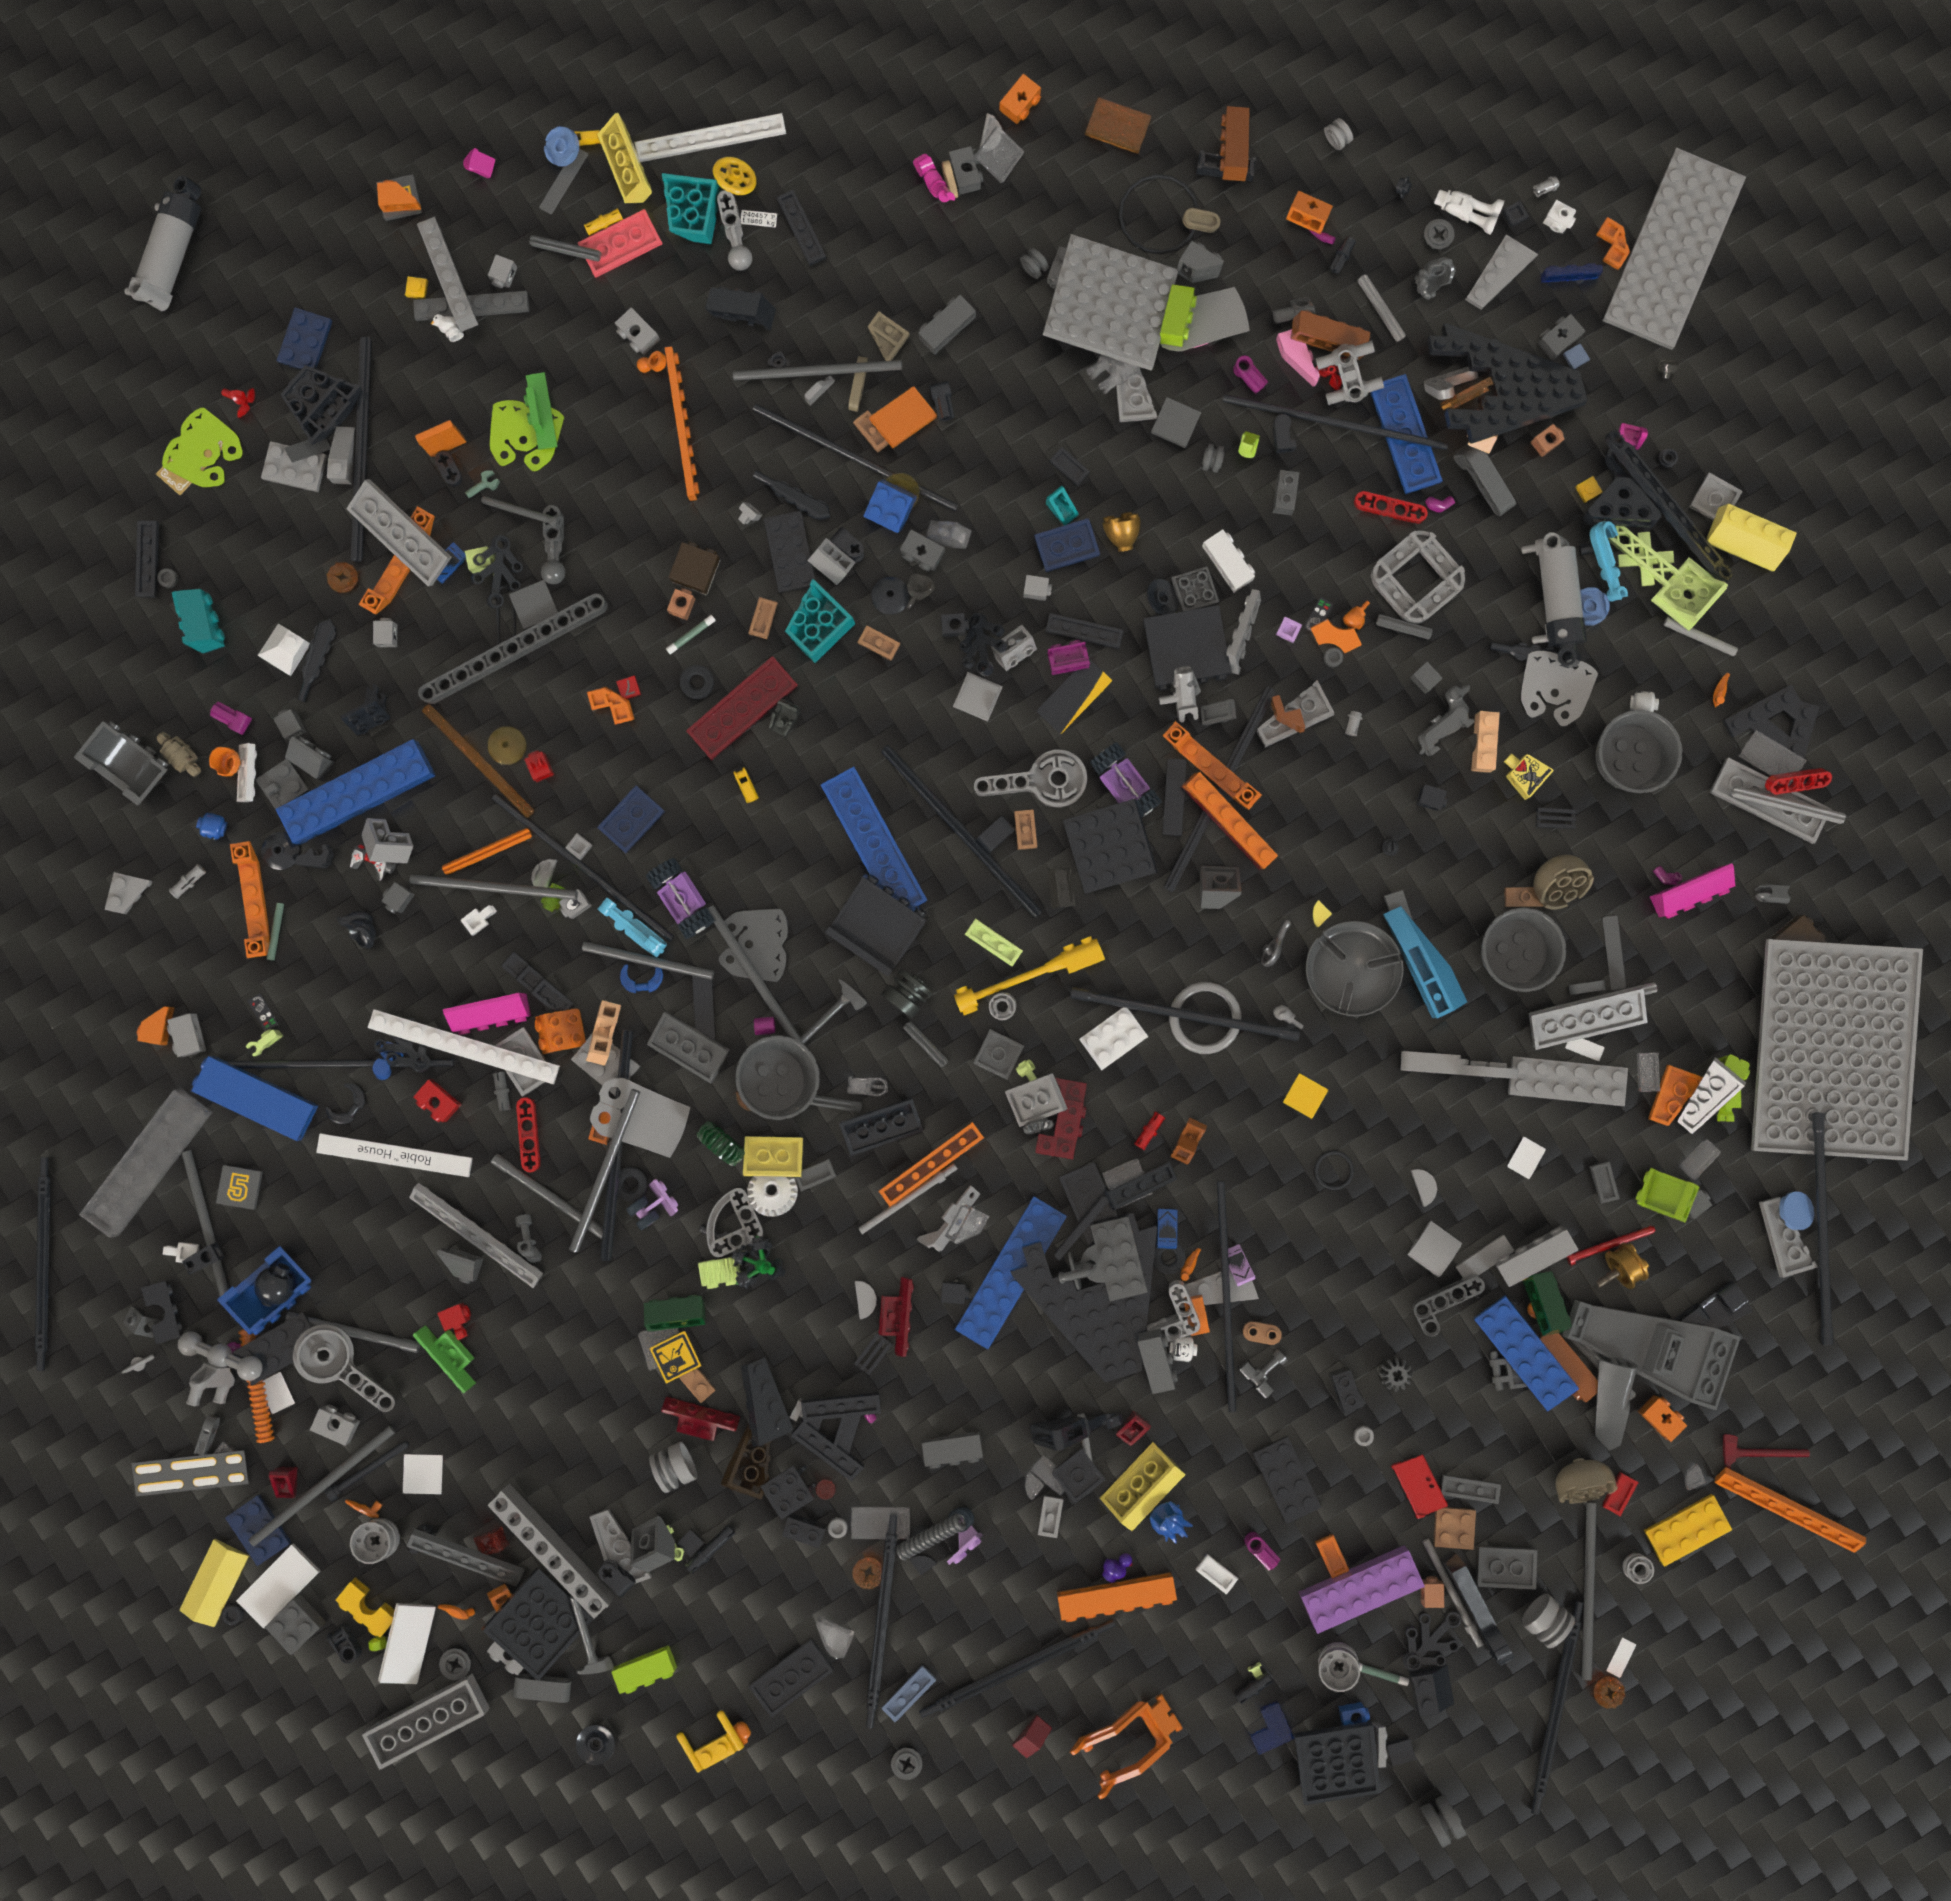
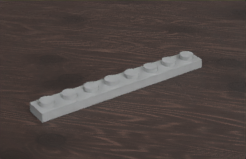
M418 1183L413 1188L410 1199L529 1286L534 1288L543 1274L537 1267L532 1266L520 1255L511 1251L505 1244L500 1243L490 1233L477 1226L475 1222L463 1216L460 1211L448 1205L427 1187Z

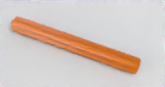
M525 828L443 865L442 870L445 875L452 874L531 838L532 834L528 828Z

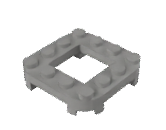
M1414 531L1375 564L1371 573L1372 583L1379 593L1404 621L1414 624L1422 623L1456 596L1463 589L1465 583L1464 568L1453 560L1435 539L1436 535L1432 532ZM1420 552L1444 581L1416 603L1392 574Z

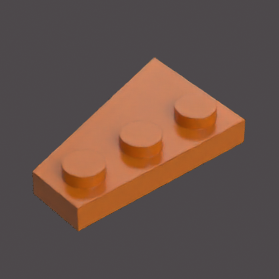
M1667 1065L1648 1119L1669 1126L1681 1111L1689 1097L1691 1098L1703 1077Z

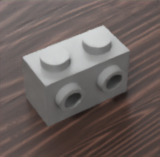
M1022 625L1002 638L1007 644L1004 652L1000 653L991 646L996 660L1006 671L1037 650L1032 635Z
M186 1014L168 1020L167 1030L169 1035L172 1036L174 1042L172 1048L177 1057H186L206 1051L197 1014Z

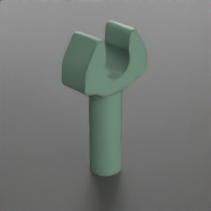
M493 471L481 473V482L465 491L468 498H471L484 488H490L493 491L498 487L500 483L498 479L488 482V478L494 475Z

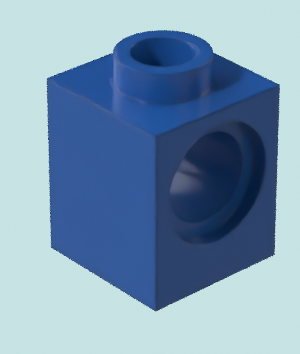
M1362 1702L1338 1706L1342 1725L1370 1720L1368 1708H1365ZM1359 1713L1358 1719H1351L1352 1714Z

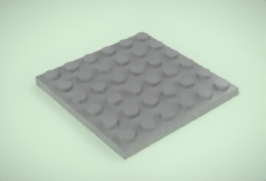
M1071 234L1043 335L1152 370L1161 339L1160 331L1172 284L1175 285L1178 271L1175 268Z

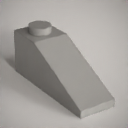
M336 427L327 468V478L333 484L352 485L356 428Z

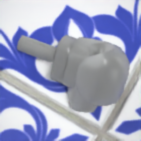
M1279 1005L1273 1010V1015L1276 1019L1284 1020L1288 1024L1293 1023L1300 1029L1303 1028L1304 1025L1294 1019L1296 1015L1287 1006Z

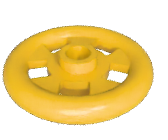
M723 157L717 160L713 166V176L722 189L734 195H746L754 190L757 181L756 175L746 162L735 157ZM721 168L727 169L726 173L720 171ZM743 182L746 186L741 187L739 184Z

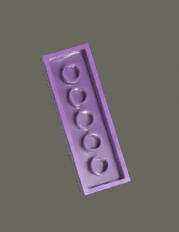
M1403 1545L1349 1569L1350 1571L1333 1579H1326L1301 1590L1299 1595L1318 1634L1425 1586L1409 1550Z

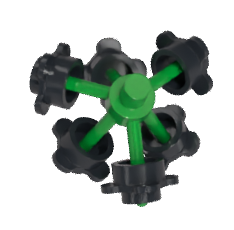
M757 1235L748 1244V1246L752 1247L750 1254L758 1258L757 1261L748 1258L749 1251L745 1250V1245L734 1251L732 1256L734 1260L733 1266L736 1267L738 1264L744 1265V1270L740 1273L737 1271L738 1276L735 1278L736 1284L741 1288L744 1286L748 1289L747 1286L756 1284L760 1273L767 1274L769 1280L772 1281L776 1277H783L785 1275L781 1259L776 1258L775 1261L770 1262L766 1260V1257L770 1254L769 1249L772 1247L771 1242H767L769 1238L764 1239L763 1236Z

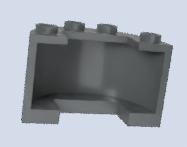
M102 721L74 756L76 760L88 769L97 771L123 791L122 794L137 806L141 804L168 770L167 766L169 765L165 760L155 755L157 752L148 745L144 747L139 743L141 740L132 733L130 735L120 730V726L113 721L109 723Z

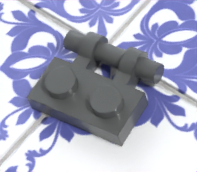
M1490 1351L1491 1359H1489V1362L1493 1369L1494 1376H1492V1381L1495 1383L1496 1391L1504 1390L1503 1382H1508L1509 1389L1528 1387L1504 1357H1498V1351ZM1500 1365H1505L1507 1375H1501Z

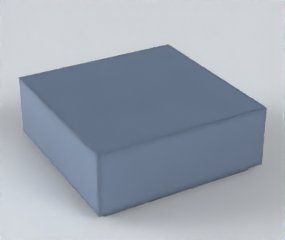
M1581 344L1563 353V357L1572 369H1576L1590 360Z

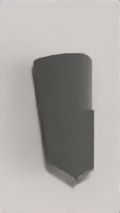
M1611 1358L1610 1362L1599 1359L1595 1436L1609 1451L1621 1446L1630 1411L1629 1398L1638 1367L1632 1361Z

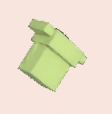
M1260 1662L1247 1668L1249 1672L1253 1673L1255 1678L1262 1675Z

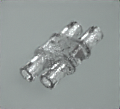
M1101 355L1099 361L1087 369V373L1089 376L1092 374L1090 378L1093 380L1105 370L1110 373L1111 376L1099 383V388L1101 390L1105 389L1103 393L1107 394L1116 385H1122L1129 377L1136 375L1140 367Z

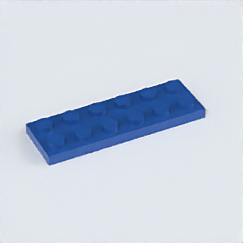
M1406 374L1383 381L1384 388L1370 392L1382 428L1428 438ZM1386 437L1405 494L1442 482L1430 446Z
M1506 1295L1474 1317L1477 1324L1547 1411L1579 1390L1578 1385Z

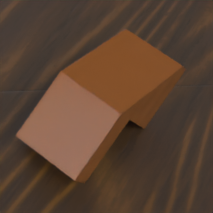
M1280 695L1272 697L1271 705L1276 721L1299 733L1304 732L1305 723L1301 710L1296 709L1285 712Z
M1189 1118L1171 1157L1188 1165L1196 1152L1200 1139L1206 1131L1207 1125Z

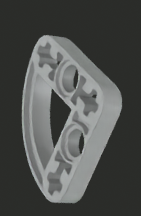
M741 1188L733 1189L725 1194L710 1213L706 1228V1238L709 1250L715 1257L727 1255L737 1248H741L742 1245H748L752 1241L754 1236L749 1235L751 1231L750 1226L748 1225L745 1228L744 1223H749L755 1219L756 1223L752 1225L754 1229H759L757 1235L762 1236L763 1234L762 1227L750 1204L749 1198ZM735 1192L743 1194L741 1201L742 1203L747 1202V1206H742L737 1210L736 1206L740 1204L732 1198L735 1196ZM730 1201L742 1228L715 1240L714 1229L716 1219L721 1209ZM743 1209L751 1211L752 1215L749 1220L741 1218L740 1213ZM733 1235H739L742 1238V1243L739 1246L732 1245L731 1237ZM727 1238L728 1245L732 1249L728 1251L727 1247L722 1249L721 1254L718 1252L714 1253L715 1244L723 1245L725 1244L723 1240Z

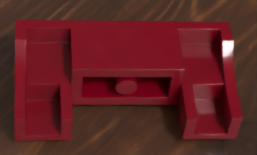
M1055 1078L1068 1109L1057 1113L1053 1136L1038 1133L1035 1153L1073 1159L1077 1137H1081L1083 1126H1080L1081 1118H1085L1086 1107L1083 1106L1087 1084Z

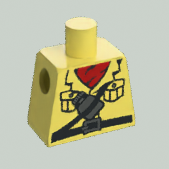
M1511 753L1504 760V763L1511 768L1506 778L1525 800L1530 798L1554 771L1528 754L1519 760Z

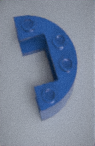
M280 1246L264 1259L265 1263L236 1288L232 1286L217 1299L249 1335L254 1333L256 1336L269 1322L275 1323L281 1317V1312L285 1309L290 1310L296 1305L297 1302L295 1300L311 1288L309 1285L311 1279ZM278 1262L284 1263L291 1268L289 1273L294 1278V1292L283 1304L271 1307L265 1306L255 1294V1279L264 1269L275 1267V1264Z

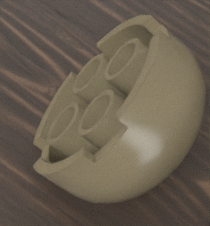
M1559 855L1551 858L1539 868L1534 877V892L1545 908L1561 909L1567 907V902L1572 901L1576 897L1581 899L1592 886L1594 877L1590 868L1579 857Z
M1584 1458L1576 1459L1573 1463L1562 1468L1555 1481L1556 1491L1561 1503L1565 1502V1500H1569L1570 1504L1599 1499V1496L1604 1495L1607 1491L1608 1494H1612L1618 1489L1614 1474L1606 1464L1597 1460H1584Z

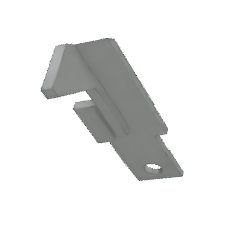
M970 1185L957 1203H952L941 1217L945 1221L941 1228L936 1232L919 1236L917 1240L928 1248L934 1247L938 1252L942 1251L966 1219V1212L974 1204L980 1193Z

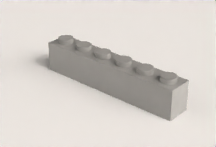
M435 217L417 223L460 331L477 326L478 322Z

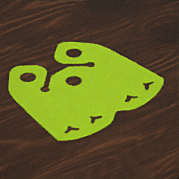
M505 400L493 405L490 450L497 463L501 466H506L513 462L516 457L510 446L505 444L506 439L509 440L516 450L526 452L538 445L535 429L532 425H529L527 413H530L529 408L523 402ZM504 406H506V408L503 411L499 408H503ZM515 406L516 408H521V409L515 411V409H514L513 407ZM551 408L554 417H558L553 420L558 441L564 416L559 411ZM521 436L527 437L525 444L519 442ZM556 447L532 451L525 456V464L532 471L540 470L551 460ZM507 451L509 454L508 458L502 459L500 456L501 452ZM534 456L539 457L540 462L538 464L532 463L531 460Z
M204 407L199 408L191 413L183 422L181 436L174 438L167 446L162 461L163 468L201 487L222 485L224 483V471L221 467L216 466L205 469V471H201V467L210 466L216 462L220 456L219 441L223 442L222 451L225 460L232 461L241 458L242 448L240 440L234 431ZM230 446H234L236 448V452L234 454L228 453V448ZM207 449L212 451V456L209 458L204 456V451ZM169 456H171V459L173 461L167 463L169 461ZM213 472L218 474V479L215 481L210 479V474Z

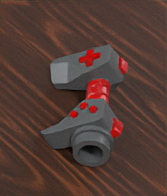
M357 845L351 855L350 867L353 869H358L364 860L375 864L379 881L385 877L386 873L391 874L396 866V863L369 861L363 845Z

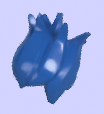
M1171 1501L1157 1506L1150 1515L1152 1528L1158 1534L1165 1536V1542H1167L1169 1537L1174 1543H1177L1175 1534L1187 1538L1188 1535L1183 1527L1193 1526L1184 1520L1179 1504Z

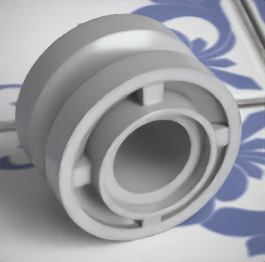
M1340 118L1333 121V125L1329 124L1324 129L1327 140L1336 150H1341L1345 147V144L1353 141V135L1349 126Z
M1007 992L995 994L989 1002V1011L998 1020H1007L1016 1011V1000ZM998 1002H1006L1008 1009L1006 1011L999 1010Z
M1632 1553L1623 1561V1572L1633 1582L1644 1584L1652 1579L1654 1566L1644 1555ZM1641 1564V1570L1639 1572H1635V1567Z

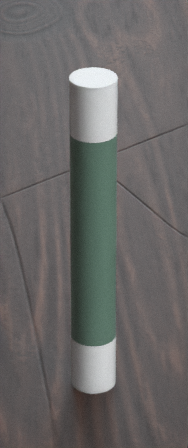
M712 615L708 616L668 646L666 650L671 655L716 620Z
M1359 1663L1360 1672L1404 1686L1409 1684V1678Z

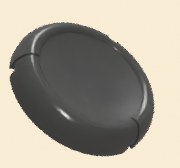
M1359 921L1343 922L1328 928L1322 933V936L1314 941L1306 961L1307 981L1315 997L1329 1010L1345 1016H1365L1384 1008L1397 994L1403 978V960H1400V951L1396 943L1380 928Z

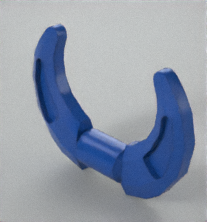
M624 965L621 970V983L626 990L632 993L648 990L652 992L662 983L663 972L661 968L655 967V975L648 983L636 984V982L628 977V965Z

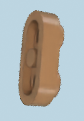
M1256 1321L1245 1323L1242 1329V1333L1247 1340L1269 1345L1277 1344L1282 1336L1277 1326ZM1252 1328L1256 1329L1254 1335H1250V1329ZM1270 1332H1275L1274 1338H1269Z

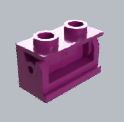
M1076 640L1066 646H1062V644L1052 645L1047 651L1051 674L1056 675L1089 668L1090 662L1085 646L1086 643Z

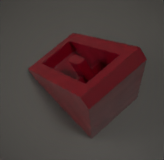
M1133 1410L1116 1435L1132 1446L1151 1428V1425Z
M277 1467L270 1471L269 1478L276 1498H296L297 1467Z
M1036 1715L1013 1742L1012 1746L1028 1758L1040 1750L1052 1727L1040 1716Z

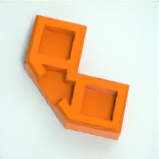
M1607 217L1596 235L1611 244L1602 261L1619 270L1630 251L1626 243L1624 227Z
M608 687L587 692L591 709L596 710L610 706L615 724L634 720L629 700Z

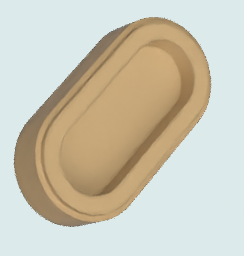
M943 161L941 166L944 180L948 189L954 194L955 198H958L950 161Z

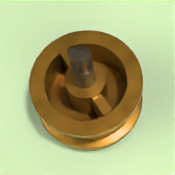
M1623 1242L1619 1244V1249L1614 1252L1608 1251L1605 1254L1611 1272L1596 1281L1598 1288H1601L1609 1281L1617 1278L1623 1286L1633 1289L1636 1282L1648 1279L1647 1269L1649 1265L1643 1258H1640L1631 1243L1626 1244Z

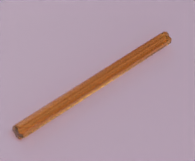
M428 704L423 708V713L525 817H530L534 813L531 806L431 705Z

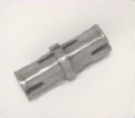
M196 864L191 871L180 877L181 880L169 889V892L178 899L189 887L195 886L194 883L206 871L202 866Z

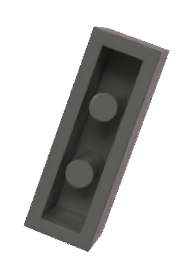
M961 295L957 298L953 297L943 311L939 310L935 313L933 320L929 324L926 322L920 327L919 339L935 355L976 317V311Z
M1161 1329L1138 1333V1345L1152 1394L1174 1390L1178 1376L1176 1370H1172L1173 1358L1171 1352H1167L1168 1340L1166 1335L1162 1334Z
M979 1431L922 1440L925 1466L930 1468H939L941 1464L949 1463V1466L958 1465L960 1461L968 1460V1463L980 1461L979 1458H983Z

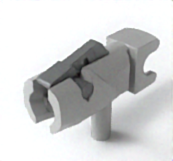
M1178 667L1174 670L1173 686L1175 687V692L1173 695L1159 697V704L1177 702V717L1180 722H1184V717L1187 713H1191L1193 718L1197 720L1198 707L1195 696L1201 690L1191 667Z

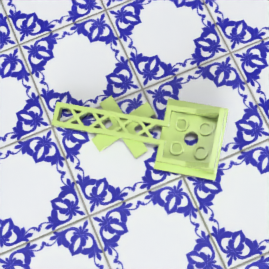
M1615 526L1618 535L1615 538H1608L1611 544L1624 553L1618 555V567L1640 566L1642 586L1655 585L1654 579L1662 584L1663 587L1651 601L1688 631L1727 589L1728 584L1715 579L1690 557L1677 570L1671 565V563H1674L1673 551L1655 552L1651 548L1650 532L1637 533L1636 536L1625 526ZM1619 536H1627L1629 544L1620 543ZM1634 548H1638L1639 553H1635ZM1653 565H1659V568L1653 569ZM1664 572H1671L1673 576L1667 581L1664 578ZM1684 591H1689L1692 594V599L1685 598Z

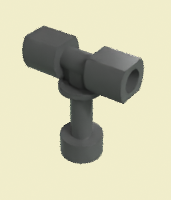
M525 1214L516 1217V1226L521 1228L523 1241L518 1242L517 1245L519 1253L531 1263L541 1261V1252L533 1246L536 1244V1241L531 1240L529 1225L532 1224L531 1215Z
M1278 1349L1272 1353L1274 1357L1261 1370L1258 1367L1254 1369L1247 1361L1238 1367L1248 1380L1251 1379L1256 1385L1255 1388L1264 1398H1267L1274 1391L1266 1383L1268 1379L1266 1375L1279 1363L1283 1365L1288 1361Z

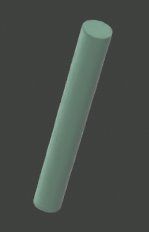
M276 903L267 959L275 960L284 904Z

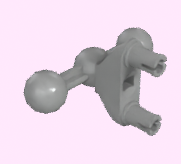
M186 1332L178 1340V1349L183 1355L193 1356L198 1353L207 1357L209 1362L203 1363V1366L190 1378L189 1384L191 1388L188 1400L186 1401L188 1405L199 1406L203 1390L217 1387L213 1402L225 1404L229 1389L235 1382L230 1372V1367L237 1369L239 1377L246 1381L258 1378L262 1372V1363L257 1357L247 1356L242 1359L234 1356L231 1348L226 1344L219 1343L210 1346L203 1343L202 1337L196 1332Z

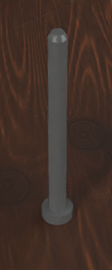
M486 496L481 498L483 504L549 523L556 529H560L563 524V517L560 515H554L553 517Z

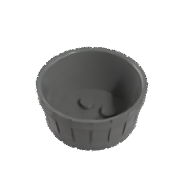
M1647 710L1625 712L1613 719L1600 736L1596 747L1598 770L1608 783L1621 790L1632 793H1647L1658 790V788H1662L1673 779L1680 767L1682 744L1679 734L1666 718L1655 712Z
M1529 908L1509 910L1498 916L1485 931L1481 944V959L1489 975L1503 987L1519 992L1539 990L1545 987V985L1550 984L1562 970L1563 962H1565L1566 958L1565 939L1557 923H1554L1555 921L1548 915L1543 914V912Z
M786 1036L765 1037L750 1045L741 1056L736 1069V1087L743 1103L755 1114L772 1120L792 1118L806 1110L817 1094L816 1091H818L820 1080L818 1065L812 1053L808 1051L809 1049L802 1043L797 1042V1040Z

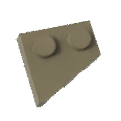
M878 312L868 325V330L885 361H892L910 336L908 331L881 312Z

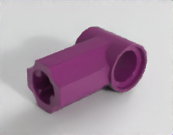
M1249 356L1238 358L1233 367L1235 375L1242 378L1255 394L1258 393L1268 381L1253 365V361ZM1244 363L1247 366V370L1240 369L1239 364Z
M219 701L211 709L210 716L228 725V728L241 735L244 734L252 720L251 717L238 710L235 711Z
M774 1016L754 1018L755 1035L775 1034Z
M1250 1532L1245 1536L1244 1542L1248 1550L1268 1571L1274 1569L1281 1560L1280 1557L1258 1533ZM1253 1540H1259L1257 1546H1250Z

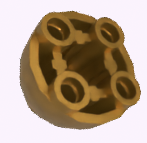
M1132 512L1122 513L1121 517H1104V522H1102L1104 531L1109 540L1118 547V551L1132 550L1140 530V516H1138V513L1132 514Z

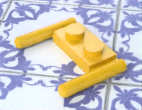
M722 1710L717 1713V1717L727 1733L696 1749V1751L692 1749L682 1732L676 1736L697 1773L744 1748L742 1741Z

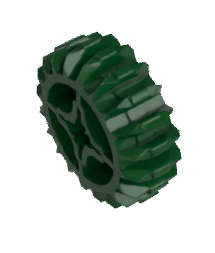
M706 1122L700 1127L697 1133L698 1139L717 1157L732 1166H736L743 1159L742 1157L745 1155L744 1149L721 1128L712 1122Z

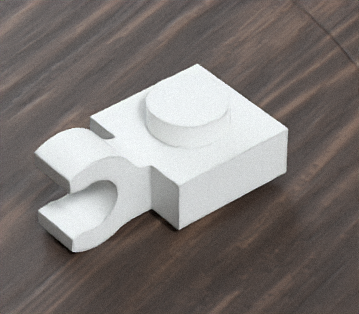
M488 905L481 912L478 909H474L461 919V922L470 934L474 936L489 924L486 919L495 914L497 910L493 905Z
M179 1242L178 1247L164 1246L163 1255L176 1256L175 1262L182 1263L183 1260L198 1252L200 1245Z

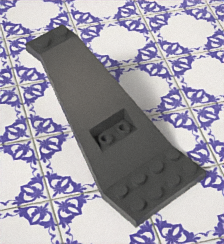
M1574 1300L1569 1315L1572 1327L1564 1331L1563 1337L1577 1341L1610 1360L1611 1358L1632 1361L1638 1366L1636 1374L1686 1401L1717 1410L1741 1337L1711 1326L1591 1305Z

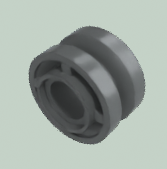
M1030 248L1027 251L1028 256L1023 255L1020 258V262L1030 276L1038 279L1041 276V271H1047L1049 265L1039 251Z
M1208 444L1202 461L1203 470L1208 471L1209 468H1212L1214 473H1218V470L1221 469L1225 453L1223 452V446H1218L1215 449L1214 444Z

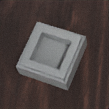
M576 833L565 848L582 860L593 845Z

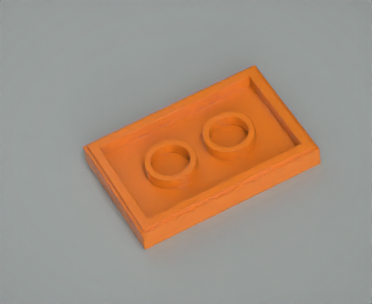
M913 386L871 415L869 420L889 445L894 448L936 419L937 414Z
M451 420L415 436L417 442L431 457H435L440 451H448L466 443L464 436Z

